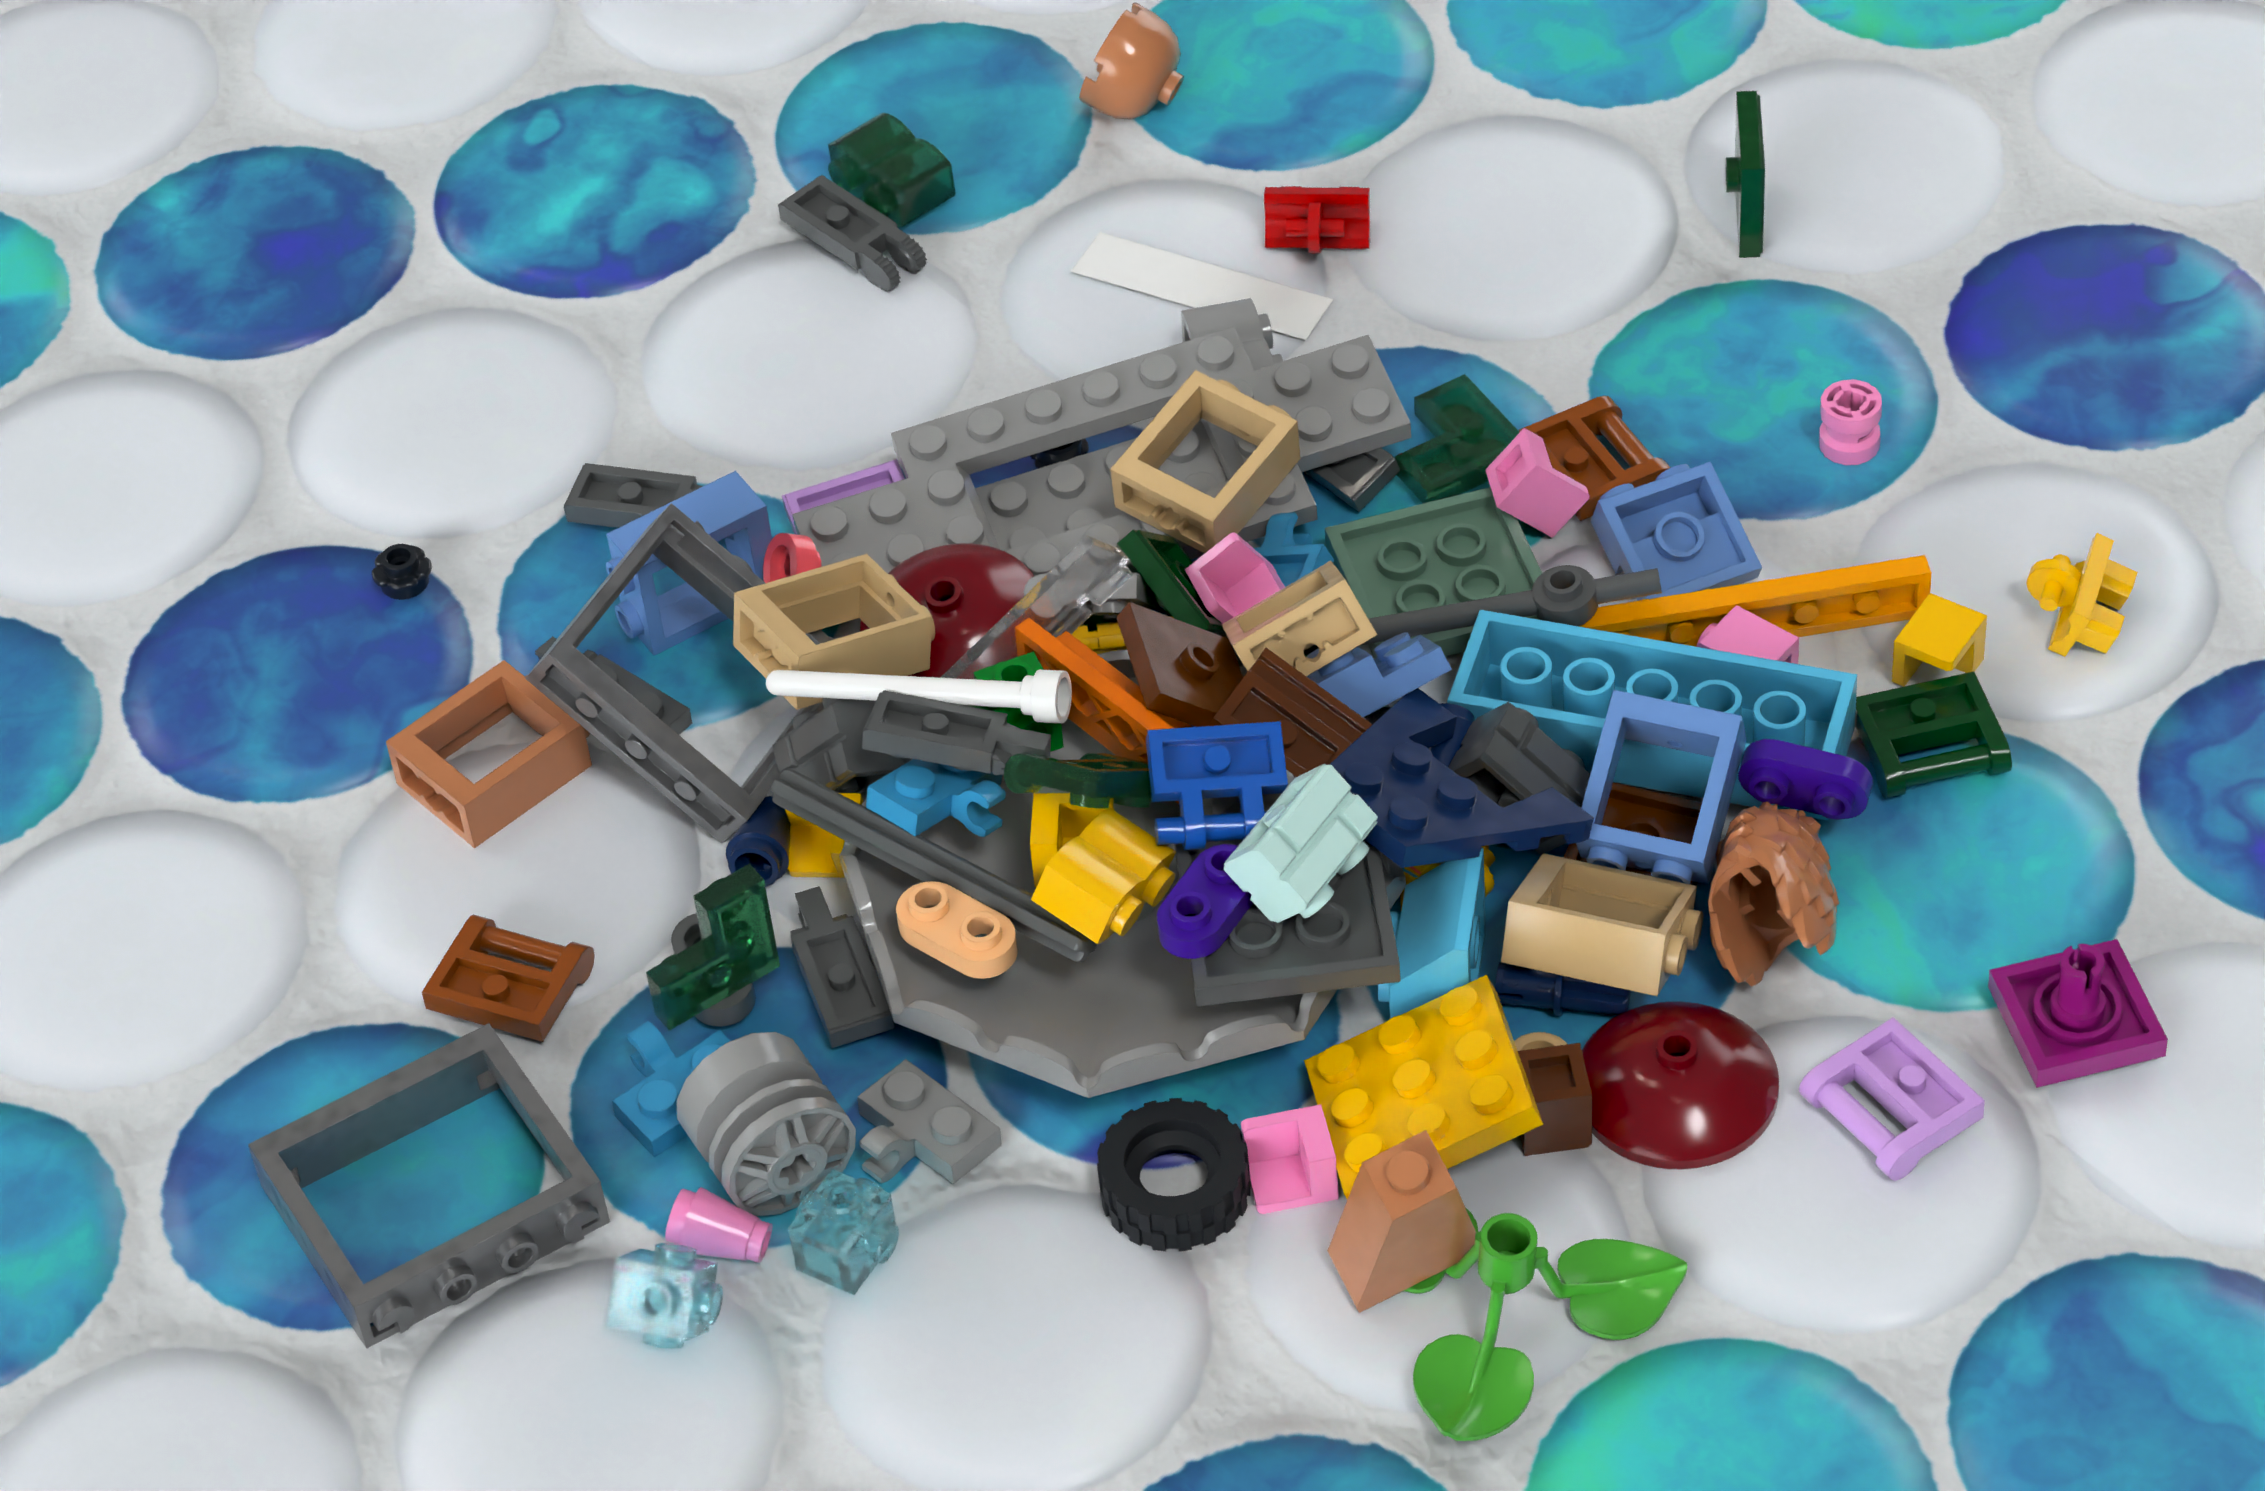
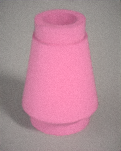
M700 1187L697 1192L681 1189L668 1219L665 1240L679 1245L680 1253L744 1261L751 1260L761 1263L770 1242L773 1225L772 1223L760 1220L759 1217L741 1208H737L736 1205L703 1187Z

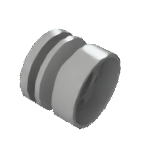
M777 1032L751 1033L727 1042L700 1062L686 1078L677 1098V1120L703 1158L709 1163V1167L737 1208H741L755 1216L781 1214L805 1205L828 1189L845 1170L855 1149L856 1128L840 1104L837 1103L827 1086L822 1084V1080L795 1041Z

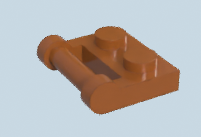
M1609 396L1596 397L1524 427L1543 438L1552 468L1586 486L1589 499L1575 513L1580 521L1593 516L1598 500L1610 489L1628 483L1633 484L1634 488L1655 481L1658 475L1671 468L1664 459L1653 457L1622 420V410ZM1594 434L1604 435L1630 468L1624 470Z
M473 914L466 920L424 987L422 996L425 1007L428 1010L481 1025L489 1023L492 1028L543 1042L576 986L585 983L589 978L594 965V950L590 946L576 942H570L567 946H562L496 927L494 920ZM491 952L494 954L520 960L523 962L538 965L552 970L551 972L539 968L531 967L521 963L488 955V953Z

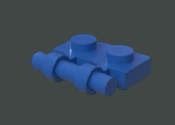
M1281 721L1147 731L1145 740L1152 802L1179 800L1180 817L1155 819V839L1157 845L1182 844L1184 850L1204 849L1206 842L1240 839L1243 841L1267 812L1264 811L1263 795L1283 793L1288 786ZM1239 796L1240 813L1204 815L1203 799Z

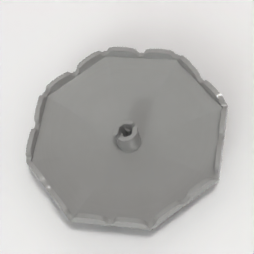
M1127 649L1098 654L1139 686ZM1067 718L1065 723H1061L1064 748L1050 752V762L1043 781L1011 779L1007 774L1002 775V783L999 786L1006 792V797L988 809L989 812L1003 820L1002 827L985 837H980L970 832L959 820L948 816L919 835L1033 894L1036 889L1034 887L1030 850L1033 793H1110L1114 797L1115 811L1154 837L1155 819L1180 817V806L1175 801L1152 802L1151 786L1146 778ZM902 758L904 764L912 760V758ZM867 798L862 803V806L866 807ZM845 840L839 855L840 863L895 1023L1086 1098L1304 1040L1337 991H1320L1197 1007L1190 959L1174 956L1165 950L1160 943L1158 934V909L1179 881L1176 856H1174L1168 868L1175 873V878L1163 899L1155 907L1145 903L1138 919L1124 936L1121 937L1114 932L1104 942L1097 944L1095 951L1090 953L1086 961L1075 962L1015 930L1018 954L1014 964L998 976L978 979L968 977L911 946L902 938L896 914L897 901L908 888L923 883V881ZM1174 844L1167 845L1173 850H1175ZM1380 852L1388 902L1391 909L1406 886V877L1403 868ZM979 934L975 937H984L987 934Z

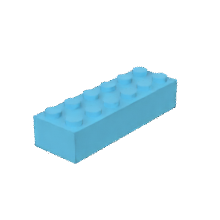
M1479 610L1447 703L1456 704L1468 709L1474 715L1475 720L1479 716L1509 701L1515 707L1531 713L1537 719L1539 729L1561 748L1577 754L1583 760L1585 770L1591 774L1613 690L1740 715L1743 718L1747 738L1743 755L1746 748L1755 741L1776 739L1847 756L1855 728L1857 674ZM1624 739L1613 782L1703 798L1714 757ZM1737 774L1730 803L1759 808L1763 802L1758 801L1743 789ZM1777 805L1778 809H1793V808H1789V807ZM1805 812L1807 817L1823 820L1829 819L1822 815Z

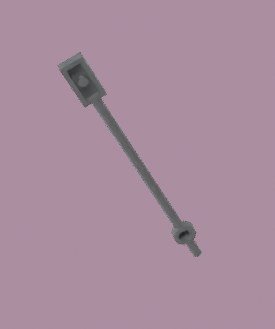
M1572 565L1553 567L1543 572L1535 580L1532 590L1368 618L1377 635L1361 645L1383 642L1404 632H1408L1410 637L1474 626L1479 610L1520 617L1537 615L1539 620L1580 626L1588 622L1595 615L1598 604L1662 593L1658 568L1594 579L1587 570ZM1313 645L1304 650V655H1309L1317 650L1318 646ZM1234 650L1239 666H1244Z

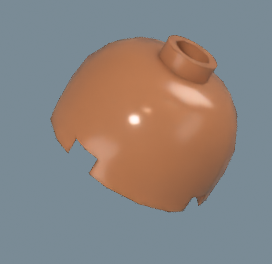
M1134 2L1131 12L1127 9L1124 11L1099 49L1094 62L1098 63L1096 71L1100 74L1096 82L1088 77L1085 78L1079 95L1080 101L1098 112L1116 119H1134L1146 115L1159 101L1168 106L1184 80V76L1176 72L1181 53L1178 38L1169 24L1154 12Z

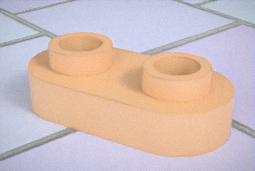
M930 881L908 888L897 901L896 914L902 938L911 946L968 977L986 979L1004 973L1014 964L1018 948L1013 923L1005 915L948 884ZM979 934H987L984 937H975Z

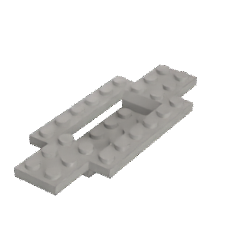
M1234 326L892 432L893 448L906 479L792 515L797 534L806 535L814 542L816 550L821 557V567L868 554L885 572L889 573L901 562L925 550L948 544L973 543L994 547L1009 553L1027 566L1034 576L1039 574L1075 573L1140 574L1117 543L1133 529L1165 536L1170 535L1115 507L1110 469L1136 438L978 488L974 487L969 474L1155 417L1190 375L1197 370L1215 380L1230 382L1241 393L1267 406L1274 405L1280 407L1298 421L1300 460L1238 533L1243 540L1248 542L1264 537L1270 517L1277 513L1295 512L1298 516L1295 526L1317 520V506L1302 472L1410 439L1411 422L1369 335L1254 370ZM1201 418L1158 470L1215 498L1258 446ZM1175 538L1190 559L1205 554Z

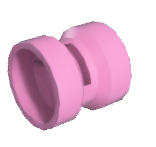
M1841 380L1832 383L1824 390L1821 396L1820 414L1823 422L1819 428L1820 451L1827 459L1842 465H1859L1868 462L1876 456L1880 448L1881 434L1878 423L1882 416L1881 394L1874 386L1860 380Z

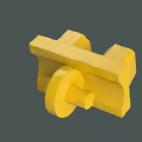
M2096 533L2092 539L2086 560L2076 563L2075 566L2071 565V560L2067 556L2058 554L2053 559L2038 561L2031 567L2026 582L2030 594L2039 601V606L2045 611H2055L2057 607H2060L2048 646L2049 650L2065 657L2077 641L2106 654L2117 639L2125 616L2097 604L2096 600L2120 610L2134 587L2138 572L2109 559L2114 540Z

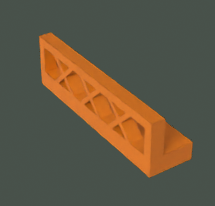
M1027 618L1015 626L1017 657L1034 651L1044 670H1063L1068 672L1072 687V700L1068 719L1150 782L1145 740L1147 731L1192 726L1147 709L1140 687L1069 632L1065 631L1058 637H1054L1031 618Z

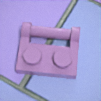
M1894 1017L1815 1066L1806 1074L1799 1087V1093L1812 1106L1827 1109L1876 1155V1166L1893 1181L1904 1178L1915 1168L1922 1157L1978 1122L1984 1116L1985 1100ZM1855 1080L1907 1130L1895 1137L1850 1095L1843 1086Z

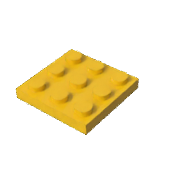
M1487 975L1454 988L1434 1000L1402 1015L1395 1016L1383 1024L1340 1044L1333 1045L1325 1051L1304 1060L1317 1105H1322L1336 1155V1169L1347 1200L1362 1162L1424 1130H1427L1444 1165L1449 1169L1543 1125L1498 994Z

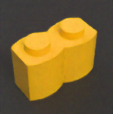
M1107 808L1097 815L1079 836L1069 840L1051 858L1041 875L1031 900L1096 944L1104 942L1114 932L1122 937L1134 925L1145 903L1155 907L1168 892L1175 878V873L1168 868L1176 851L1167 845H1157L1154 836L1113 809Z

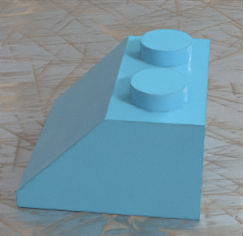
M1481 848L1479 857L1444 862L1405 886L1401 912L1390 911L1400 963V982L1378 984V1001L1389 1003L1390 1019L1480 977L1486 937L1484 848Z

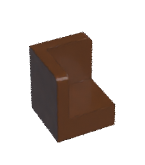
M1580 1043L1518 1051L1543 1125L1520 1135L1524 1156L1590 1147L1592 1145V1093Z

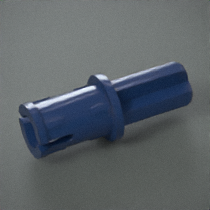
M1501 961L1498 965L1495 981V990L1501 1005H1524L1551 1009L1554 1011V1016H1562L1564 1009L1619 1015L1628 1010L1631 996L1630 990L1502 963Z

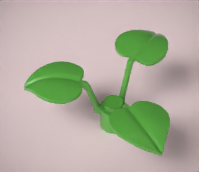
M1466 1208L1476 1231L1475 1244L1455 1265L1404 1291L1415 1294L1429 1292L1440 1284L1446 1273L1455 1279L1462 1278L1478 1260L1479 1276L1491 1289L1482 1343L1466 1335H1447L1438 1338L1422 1350L1416 1360L1413 1372V1390L1419 1405L1443 1436H1448L1457 1441L1489 1438L1502 1432L1518 1420L1526 1410L1533 1393L1534 1373L1530 1359L1521 1351L1494 1346L1505 1294H1513L1525 1288L1533 1279L1535 1269H1538L1555 1297L1560 1299L1571 1298L1570 1315L1581 1329L1601 1338L1620 1340L1639 1336L1659 1321L1686 1277L1687 1262L1657 1248L1614 1239H1591L1572 1245L1560 1255L1557 1276L1548 1261V1250L1545 1247H1537V1231L1529 1220L1513 1213L1498 1214L1487 1220L1481 1231L1478 1232L1477 1221Z

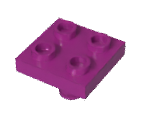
M2118 939L2094 945L2078 944L2077 949L2069 946L2061 953L1989 970L1988 988L2036 1088L2166 1056L2168 1038Z

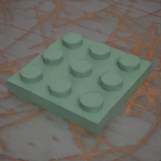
M1491 487L1325 528V544L1334 559L1333 564L1347 581L1368 618L1532 590L1535 580L1542 574L1517 518L1497 508ZM1537 615L1527 616V617H1526V618H1532V619H1538V620H1539V618L1537 617ZM1474 626L1424 634L1422 636L1440 646L1444 655L1449 656L1465 652ZM1383 642L1368 644L1374 659L1377 658L1374 649Z

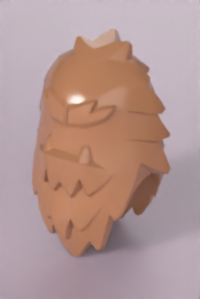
M1763 802L1759 808L1753 806L1742 810L1730 822L1725 838L1718 843L1716 852L1717 870L1711 882L1708 898L1710 938L1722 967L1728 969L1737 983L1746 981L1750 986L1760 983L1764 972L1770 968L1781 951L1798 939L1804 948L1810 949L1816 946L1820 955H1823L1834 945L1837 923L1836 906L1840 903L1829 873L1831 870L1830 858L1818 836L1821 825L1812 817H1807L1803 810L1778 809L1777 804L1771 805L1769 802Z

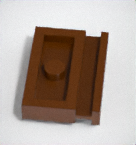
M1268 648L1263 650L1259 658L1208 725L1281 721L1286 770L1291 772L1295 778L1324 763L1329 765L1372 726L1369 721Z

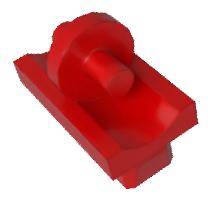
M1265 187V248H1308L1309 253H1321L1322 248H1370V188Z

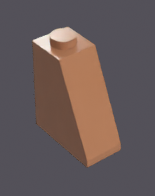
M1427 1130L1362 1162L1327 1250L1359 1313L1455 1265L1475 1244V1228L1458 1189Z

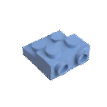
M1711 461L1690 468L1688 464L1673 466L1658 475L1655 481L1636 488L1630 483L1616 486L1600 497L1590 521L1615 574L1621 572L1627 574L1658 568L1662 593L1637 597V601L1739 585L1758 578L1763 568Z
M1404 632L1378 645L1374 649L1377 655L1375 659H1373L1371 654L1358 646L1306 677L1360 716L1365 717L1449 672L1452 668L1440 646L1422 635L1411 639L1408 632ZM1319 649L1310 653L1307 658L1316 657Z

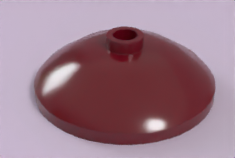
M973 543L938 546L913 555L888 573L920 605L925 606L929 610L935 625V637L931 641L930 669L909 676L974 679L973 672L1017 657L1015 626L1027 618H1031L1046 630L1047 613H1041L1029 607L1024 597L1025 585L1029 579L1034 577L1033 573L1016 557L1000 549ZM951 597L950 599H948V600H946V601H940V600H942V599ZM861 620V623H860V631H864V630L870 629V628Z
M1683 1001L1657 1002L1639 1006L1617 1015L1602 1025L1589 1038L1582 1049L1592 1093V1134L1618 1155L1643 1165L1664 1169H1693L1723 1162L1751 1146L1767 1129L1777 1108L1779 1074L1771 1050L1762 1037L1748 1024L1718 1008Z

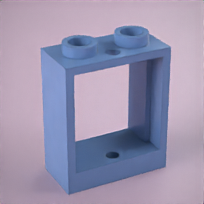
M737 471L670 502L694 523L698 521L703 526L705 532L717 542L725 538L727 551L746 561L752 568L753 573L763 580L764 557L767 547L772 540L767 506ZM670 503L606 534L612 559L606 562L608 575L647 527ZM652 554L620 593L621 603L615 605V613L626 635L631 639L638 636L655 656L729 618L687 582L657 597L652 574L667 567V565Z
M1613 690L1581 807L1594 819L1589 839L1576 843L1580 857L1587 858V863L1624 871L1626 867L1651 872L1653 877L1686 884H1690V881L1709 884L1718 843L1721 839L1747 740L1742 716ZM1624 739L1714 757L1691 844L1601 825Z

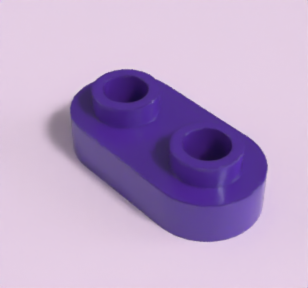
M1762 739L1751 743L1744 752L1738 772V779L1743 789L1758 801L1803 810L1834 820L1849 819L1863 813L1867 807L1873 786L1871 773L1863 764L1855 759L1776 739Z
M1216 845L1200 853L1161 903L1157 912L1159 940L1164 949L1172 955L1185 959H1197L1214 953L1221 947L1253 904L1250 899L1252 895L1249 892H1243L1223 870L1225 861L1238 845ZM1187 914H1197L1196 916L1192 917L1185 916Z

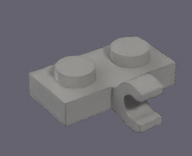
M907 1059L857 1096L859 1114L876 1126L860 1140V1147L872 1155L871 1158L862 1164V1170L881 1184L892 1179L915 1156L954 1184L1002 1146L1001 1132L997 1125Z

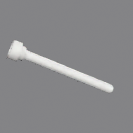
M1039 669L1034 676L1026 675L1022 682L774 670L766 678L768 691L776 696L876 701L879 693L886 690L959 705L1021 708L1024 715H1032L1035 722L1065 723L1069 716L1072 700L1070 676L1067 671Z

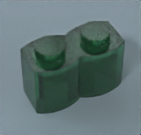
M880 113L828 144L831 163L828 165V171L832 181L860 200H864L866 204L897 223L898 227L905 226L956 195L952 165L949 160L934 145L924 139L916 138L900 120L888 113Z

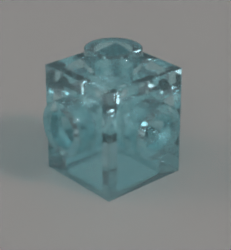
M834 1169L829 1172L816 1191L811 1190L803 1197L798 1206L795 1219L788 1227L796 1270L853 1295L856 1294L878 1263H885L891 1257L899 1238V1228L895 1221L891 1194L870 1179H855Z
M671 1243L656 1244L654 1251L639 1248L617 1257L607 1326L643 1333L642 1342L647 1345L661 1348L684 1347V1341L708 1332L709 1326L717 1321L723 1298L721 1284L715 1283L718 1263L696 1259L697 1250L695 1248Z

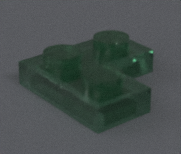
M1466 374L1461 375L1414 397L1415 416L1435 438L1396 455L1395 459L1400 468L1396 475L1423 504L1460 495L1488 481L1485 469L1520 432Z
M750 864L725 878L714 881L706 889L693 895L702 940L680 953L667 957L659 965L646 972L655 1015L669 1031L780 967L765 882Z

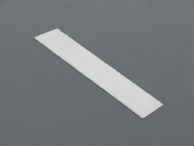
M1102 232L1098 233L1071 270V272L1192 308L1251 298L1258 315H1268L1272 331L1305 341L1334 300Z

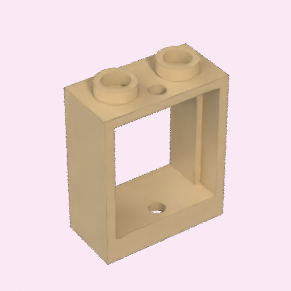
M1195 370L1111 467L1115 507L1206 553L1228 534H1238L1300 460L1298 421L1280 407L1274 405L1267 406L1241 393L1238 388L1228 381L1215 380ZM1201 418L1258 446L1215 498L1158 470Z
M868 554L734 592L733 646L765 678L774 670L909 676L930 669L931 641L935 637V625L932 615L925 606L920 605L898 584L891 574L885 572ZM860 618L870 628L817 645L806 635L807 633ZM783 696L796 710L821 703L823 699Z
M1332 561L1320 566L1222 624L1230 643L1247 672L1263 650L1268 648L1302 674L1308 676L1377 635L1347 581ZM1317 645L1319 649L1318 655L1314 658H1307L1304 655V650Z
M1543 853L1508 901L1501 962L1658 996L1671 974L1680 975L1684 966L1687 949L1695 951L1698 945L1703 924V912L1694 910L1697 886Z

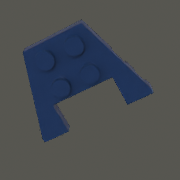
M1419 688L1404 695L1329 764L1352 787L1350 792L1354 795H1359L1378 816V823L1365 837V840L1401 868L1479 857L1481 846L1505 843L1517 852L1537 849L1542 837L1565 834L1564 839L1568 844L1583 842L1590 837L1594 817L1553 787L1506 807H1501L1480 792L1473 781L1459 776L1432 756V752L1428 748L1453 738L1457 716Z

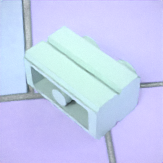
M1324 763L1296 777L1224 863L1223 870L1243 892H1249L1252 895L1251 901L1270 921L1279 923L1298 913L1303 918H1308L1315 914L1333 896L1334 890L1328 883L1335 874L1342 875L1351 870L1369 851V847L1363 840L1378 823V816L1359 795H1354L1350 792L1352 787L1332 765Z

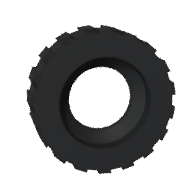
M1169 1098V1101L1158 1103L1154 1100L1144 1103V1107L1135 1111L1133 1109L1122 1115V1119L1116 1125L1112 1124L1105 1132L1106 1139L1104 1143L1100 1142L1097 1152L1099 1162L1097 1163L1102 1207L1106 1217H1111L1112 1226L1120 1234L1123 1232L1129 1236L1131 1242L1139 1246L1142 1244L1153 1247V1250L1165 1252L1166 1249L1192 1250L1193 1246L1200 1244L1206 1246L1215 1242L1216 1237L1223 1232L1227 1234L1236 1226L1235 1221L1239 1215H1244L1248 1207L1247 1196H1250L1251 1192L1247 1144L1243 1142L1242 1131L1236 1123L1232 1124L1228 1120V1115L1220 1109L1213 1110L1207 1107V1103L1197 1100L1187 1102L1182 1101V1098ZM1171 1153H1185L1200 1157L1208 1169L1207 1179L1201 1188L1178 1196H1162L1148 1192L1141 1183L1140 1173L1146 1162L1158 1156Z

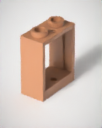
M505 660L386 741L396 783L473 848L482 844L592 766L586 739L590 733L525 679L527 675L523 676ZM512 712L542 736L475 784L444 760Z

